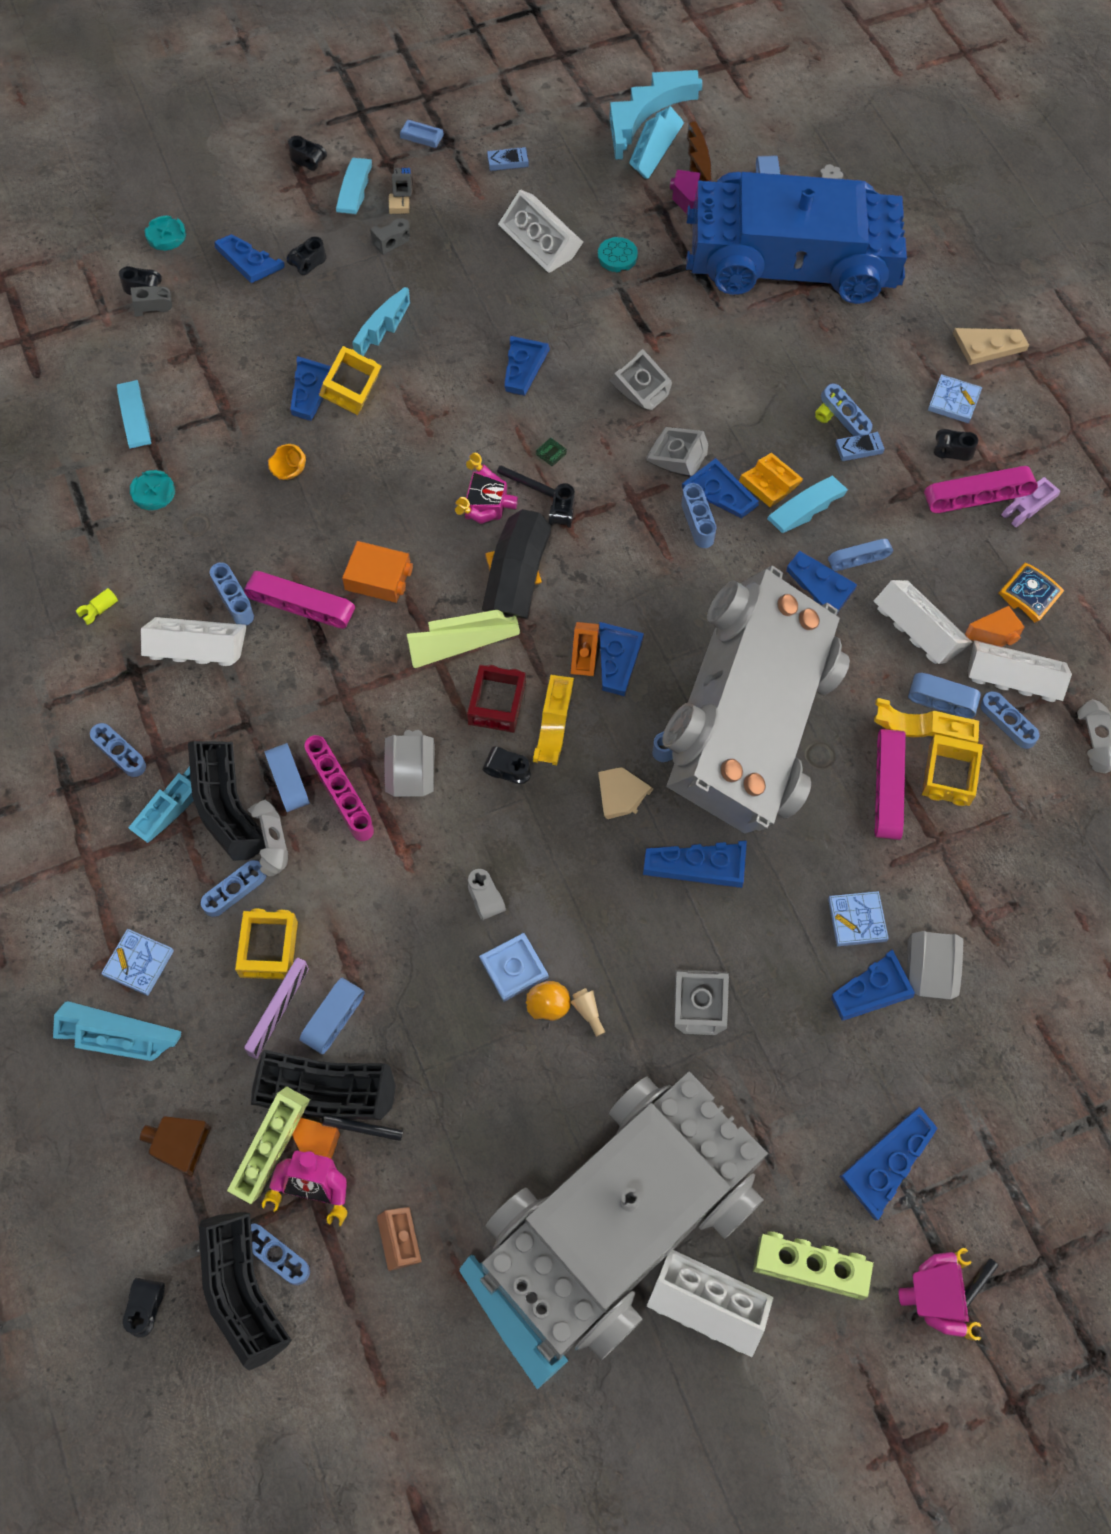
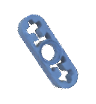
M830 384L822 391L821 399L853 436L867 435L871 432L872 423L839 385ZM832 392L835 393V396L833 398L829 396ZM843 406L850 408L851 416L843 414ZM862 424L864 428L860 431L858 427Z
M880 539L835 551L828 557V561L832 570L839 571L885 559L892 554L893 548L888 539Z
M997 692L985 694L980 703L981 710L1018 746L1025 749L1032 748L1039 739L1037 728L1001 694ZM993 701L996 702V705L990 706V705L988 704L989 702H990V703H992ZM1006 715L1012 716L1016 723L1013 725L1007 724L1003 717ZM1029 734L1031 738L1025 739L1023 735Z
M100 723L92 727L90 737L94 744L127 775L137 777L144 773L146 763L143 757L109 725ZM100 733L106 734L110 741L107 743L102 737H99L98 735ZM115 746H124V751L121 754H112V749ZM129 757L138 766H130L126 759Z
M252 860L245 863L204 894L201 899V907L204 912L211 917L219 916L263 883L266 875L260 871L261 865L259 861ZM253 869L254 871H257L259 875L257 877H254L253 875L250 876L249 871ZM243 876L248 884L245 885L240 877ZM232 883L241 885L239 892L236 894H229L227 892L228 886ZM220 892H223L224 896L227 898L226 901H224L223 897H221ZM211 900L217 902L218 906L216 908L210 906L209 902Z
M251 1224V1232L255 1234L257 1231H260L258 1237L266 1243L268 1238L271 1239V1241L265 1244L263 1249L257 1243L252 1242L253 1254L290 1284L301 1285L305 1283L310 1275L309 1265L258 1224ZM272 1247H280L283 1251L282 1258L278 1262H270L267 1257L268 1251ZM288 1260L295 1267H298L300 1264L303 1265L300 1269L303 1274L301 1277L294 1276L292 1279L291 1270L286 1266L283 1267L282 1271L279 1268Z

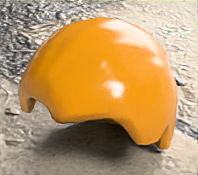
M285 444L277 447L274 455L268 459L269 470L279 480H289L297 477L304 470L306 463L304 452L299 446L294 444Z
M545 981L533 986L527 993L526 1008L534 1019L555 1021L569 1011L571 1005L569 991L558 982Z

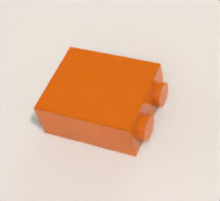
M357 541L342 577L344 588L346 591L397 603L399 596L404 594L405 580L407 576L410 577L413 564L410 563L409 553Z

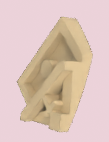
M622 767L598 772L603 811L607 819L627 815L631 812L636 814L638 811L637 807L645 796L649 795L653 790L648 784Z

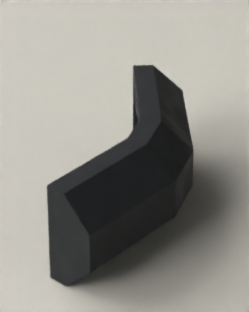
M521 509L507 519L492 559L482 606L483 611L499 610L504 615L528 619L539 564L551 534V525L539 512Z
M188 742L192 797L203 825L233 861L251 859L262 849H265L266 846L262 830L244 810L237 794L233 742Z
M263 1050L253 1082L251 1105L270 1108L278 1092L285 1087H289L310 1099L303 1113L305 1116L323 1118L325 1114L345 1119L382 1120L392 1109L396 1085L391 1066L385 1063H332Z
M250 1213L220 1214L203 1219L199 1224L202 1287L211 1316L238 1359L250 1371L269 1362L287 1348L292 1340L261 1294L254 1274Z

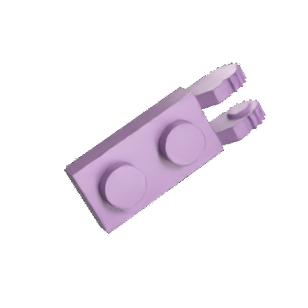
M1043 477L1037 482L1038 488L1034 493L1014 499V502L1003 511L1002 516L1006 519L1018 509L1021 514L1016 516L1012 522V525L1017 527L1026 518L1029 519L1055 499L1061 491Z

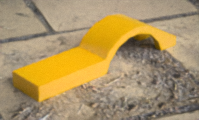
M550 675L542 714L540 736L537 748L534 751L533 762H548L556 766L558 764L574 678Z
M880 698L875 700L878 711L874 717V722L885 729L905 731V737H934L937 734L978 743L979 721L938 711L924 714H906L895 710L890 705L889 700Z

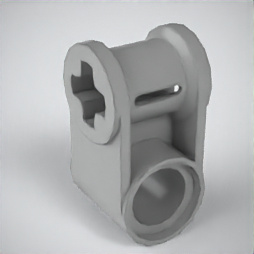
M484 869L473 870L468 877V891L481 920L483 921L506 911L504 901L489 873ZM479 881V883L483 884V886H480L478 883L475 884V882Z

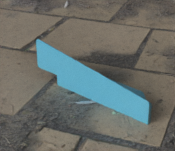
M671 106L658 112L654 118L646 121L629 164L644 179H648L684 124L683 120Z
M65 1002L54 1015L53 1038L75 1039V1048L142 1060L153 1061L163 1051L175 1046L181 1037V1031L72 1002Z
M469 1256L460 1267V1273L507 1347L535 1387L539 1389L568 1362V1359L565 1356L560 1360L554 1357L548 1362L537 1349L543 1341L498 1289L492 1295L480 1282V1279L486 1275L483 1272L482 1263H479L475 1256Z

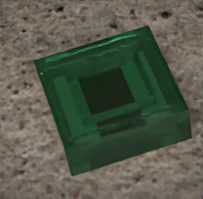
M551 437L536 450V455L552 467L567 454V449Z

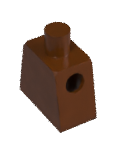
M165 1116L161 1119L158 1128L145 1125L140 1134V1141L151 1144L149 1154L153 1158L192 1177L211 1127L201 1120Z

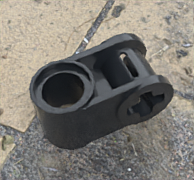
M292 136L288 140L291 161L311 171H315L318 168V163L327 157L326 150L320 144L311 142L302 136Z
M316 236L308 238L304 243L288 253L287 263L295 266L300 275L309 274L311 270L326 261L327 257L323 240Z
M126 266L119 271L123 291L128 295H131V288L157 287L162 281V276L152 269Z
M941 429L936 433L937 446L934 448V454L939 458L969 461L974 457L979 439L972 432Z
M562 483L555 489L549 513L550 525L555 523L567 525L568 528L572 526L575 491L570 484Z
M496 746L491 747L482 768L489 776L501 778L515 784H525L531 776L529 761L525 756Z
M142 1278L134 1279L122 1322L124 1329L137 1338H143L152 1332L165 1292L164 1282ZM140 1318L144 1320L143 1324H138L137 1327L133 1325L135 1320H140Z

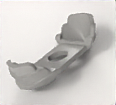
M1092 699L1079 708L1077 712L1078 719L1086 720L1093 747V749L1088 750L1087 755L1090 758V765L1093 766L1092 769L1096 772L1108 773L1111 771V713L1100 701ZM1095 728H1105L1108 731V736L1106 738L1097 736Z
M263 800L255 803L247 810L251 813L252 817L260 819L266 846L265 849L260 851V871L271 877L280 873L287 866L288 851L280 816L272 804ZM269 828L277 833V840L270 836Z

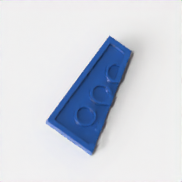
M738 841V844L726 845V842L716 843L715 846L706 847L698 844L691 845V848L681 849L678 846L648 848L645 853L643 875L742 888L747 841Z
M921 1107L915 1108L839 1176L874 1220H879L884 1208L896 1194L900 1183L909 1174L911 1166L917 1157L921 1155L938 1129Z

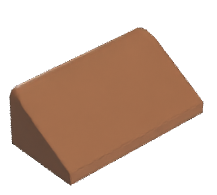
M410 1208L386 1210L379 1214L377 1221L388 1270L392 1271L421 1263Z

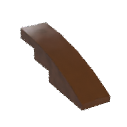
M696 121L688 123L687 140L689 141L688 155L690 156L689 170L700 173L699 181H711V161L708 147Z

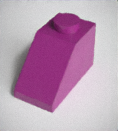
M677 169L675 178H671L670 190H673L672 199L687 214L688 205H690V209L694 207L700 173Z

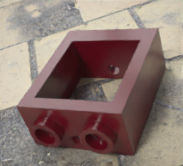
M479 665L467 712L468 725L515 733L526 686V673L518 669L498 668L495 665ZM484 680L517 685L510 713L477 707Z

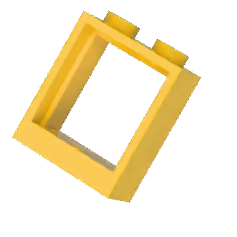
M342 346L322 384L319 396L358 415L379 375L381 365L352 349ZM342 362L370 376L361 395L332 381Z
M935 734L929 745L922 795L936 801L945 800L953 802L957 806H970L976 796L983 745ZM936 755L970 762L966 790L932 783Z
M258 908L251 911H243L235 968L240 978H285L293 964L298 925L294 913L283 909L276 912H266ZM251 923L286 925L282 962L247 960Z

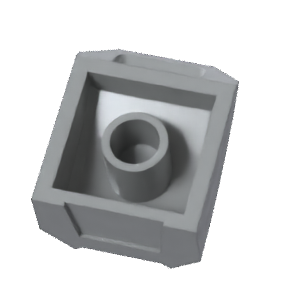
M643 349L622 369L615 372L609 380L627 398L649 410H653L669 395L672 385L669 377Z
M665 427L649 451L646 460L672 472L694 475L697 473L705 456H707L708 442L705 433L698 430Z
M392 735L385 738V792L394 797L425 796L434 792V738L425 735Z
M926 931L912 933L907 943V978L915 994L941 999H953L959 996L963 964V938L956 934Z
M675 970L674 1024L678 1030L684 1034L717 1035L727 1029L729 973L722 971Z

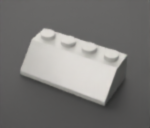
M519 190L498 223L549 273L572 260L583 243L576 234L534 195Z
M891 580L874 600L879 606L877 608L879 612L895 621L893 623L894 626L901 632H906L911 637L909 640L916 647H922L927 652L926 657L935 664L947 663L972 643L962 631L909 581Z
M155 617L141 628V656H149L152 660L172 658L175 662L195 660L198 664L218 662L221 666H230L241 656L246 625Z
M976 640L973 642L968 667V676L975 683H993L995 687L1002 690H1009V688L1017 689L1020 694L1032 696V694L1041 695L1042 699L1050 702H1055L1056 699L1063 701L1072 676L1065 662Z
M672 1250L666 1257L646 1307L676 1320L686 1327L703 1333L713 1340L730 1346L740 1353L753 1357L764 1333L773 1297Z

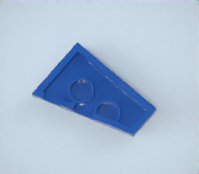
M232 234L214 241L215 249L250 283L284 268V261L270 258L269 253L253 249L251 244Z
M510 336L509 361L504 384L506 392L526 395L550 350L548 343Z
M297 356V369L294 377L295 385L290 409L293 416L312 421L323 400V397L319 396L322 384L332 366Z
M716 458L682 483L683 489L689 483L700 485L708 502L741 519L759 506V501Z
M801 551L796 554L787 566L786 571L803 590H807L814 597L813 600L821 606L828 603L836 608L838 612L857 587L856 583Z
M599 622L602 691L625 696L644 633Z
M892 949L879 962L869 966L868 970L859 977L853 978L833 993L831 999L841 1020L844 1021L913 998L915 992Z

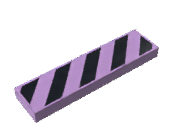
M297 957L244 1047L250 1057L258 1059L309 970L306 961Z

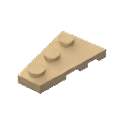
M955 328L953 332L969 365L1024 352L1029 347L1022 331L1016 329Z

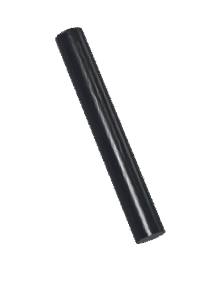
M502 465L498 467V474L554 498L555 489Z
M325 1114L321 1122L322 1126L397 1141L401 1140L403 1131L399 1129Z
M989 1258L965 1290L967 1308L999 1265L993 1259Z

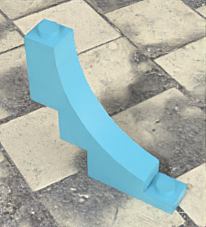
M697 70L653 72L651 86L631 87L630 101L610 102L609 118L615 159H623V151L627 150V145H631L636 131L653 113L678 102L698 99L699 91H702V78L698 77Z

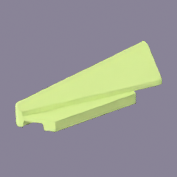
M493 610L428 622L430 632L407 634L412 665L414 668H418L519 635L520 629L516 616L506 618L502 611Z

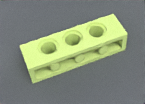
M285 1087L278 1092L227 1190L228 1192L249 1204H252L261 1196L310 1099L289 1087Z
M768 1231L767 1235L762 1234L760 1236L753 1272L860 1300L868 1297L873 1262L866 1261V1256L857 1253H849V1256L838 1253V1249L830 1246H822L821 1249L811 1247V1242L803 1239H794V1242L784 1240V1235ZM779 1251H788L792 1255V1263L784 1264L781 1262ZM808 1257L818 1260L820 1265L819 1271H812L808 1268L806 1263ZM836 1264L843 1265L846 1268L847 1277L845 1279H841L835 1274L834 1267Z

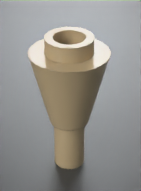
M585 988L573 994L574 1000L570 1003L589 1022L596 1037L605 1033L598 1018L599 1014L594 992H588Z

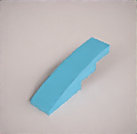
M352 158L342 183L336 212L357 213L364 200V190L368 184V174L372 168L371 159Z
M404 287L372 314L352 342L354 351L364 356L370 344L377 346L380 344L386 331L395 332L410 304L409 288Z
M138 380L117 384L119 403L129 448L151 444L149 425Z
M834 476L828 477L786 502L770 514L767 519L780 532L784 533L809 522L814 514L827 509L830 502L843 497L848 489Z
M190 766L183 775L178 773L164 791L159 789L128 827L147 843L171 824L194 801L191 789Z

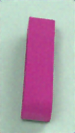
M1020 466L934 483L925 489L924 495L930 510L933 513H942L1027 496L1037 490L1038 484L1031 469L1028 466Z
M254 571L243 590L246 596L254 601L341 629L346 628L355 610V605L347 599L261 571Z
M880 729L878 733L874 829L876 838L901 840L903 835L905 731Z
M319 735L310 736L304 745L309 762L353 837L358 841L369 840L374 834L369 813L325 739ZM316 748H321L319 752H312ZM326 767H333L330 771H323ZM339 785L344 786L341 790H334ZM350 804L356 805L353 809H345ZM359 824H367L364 829L356 828Z

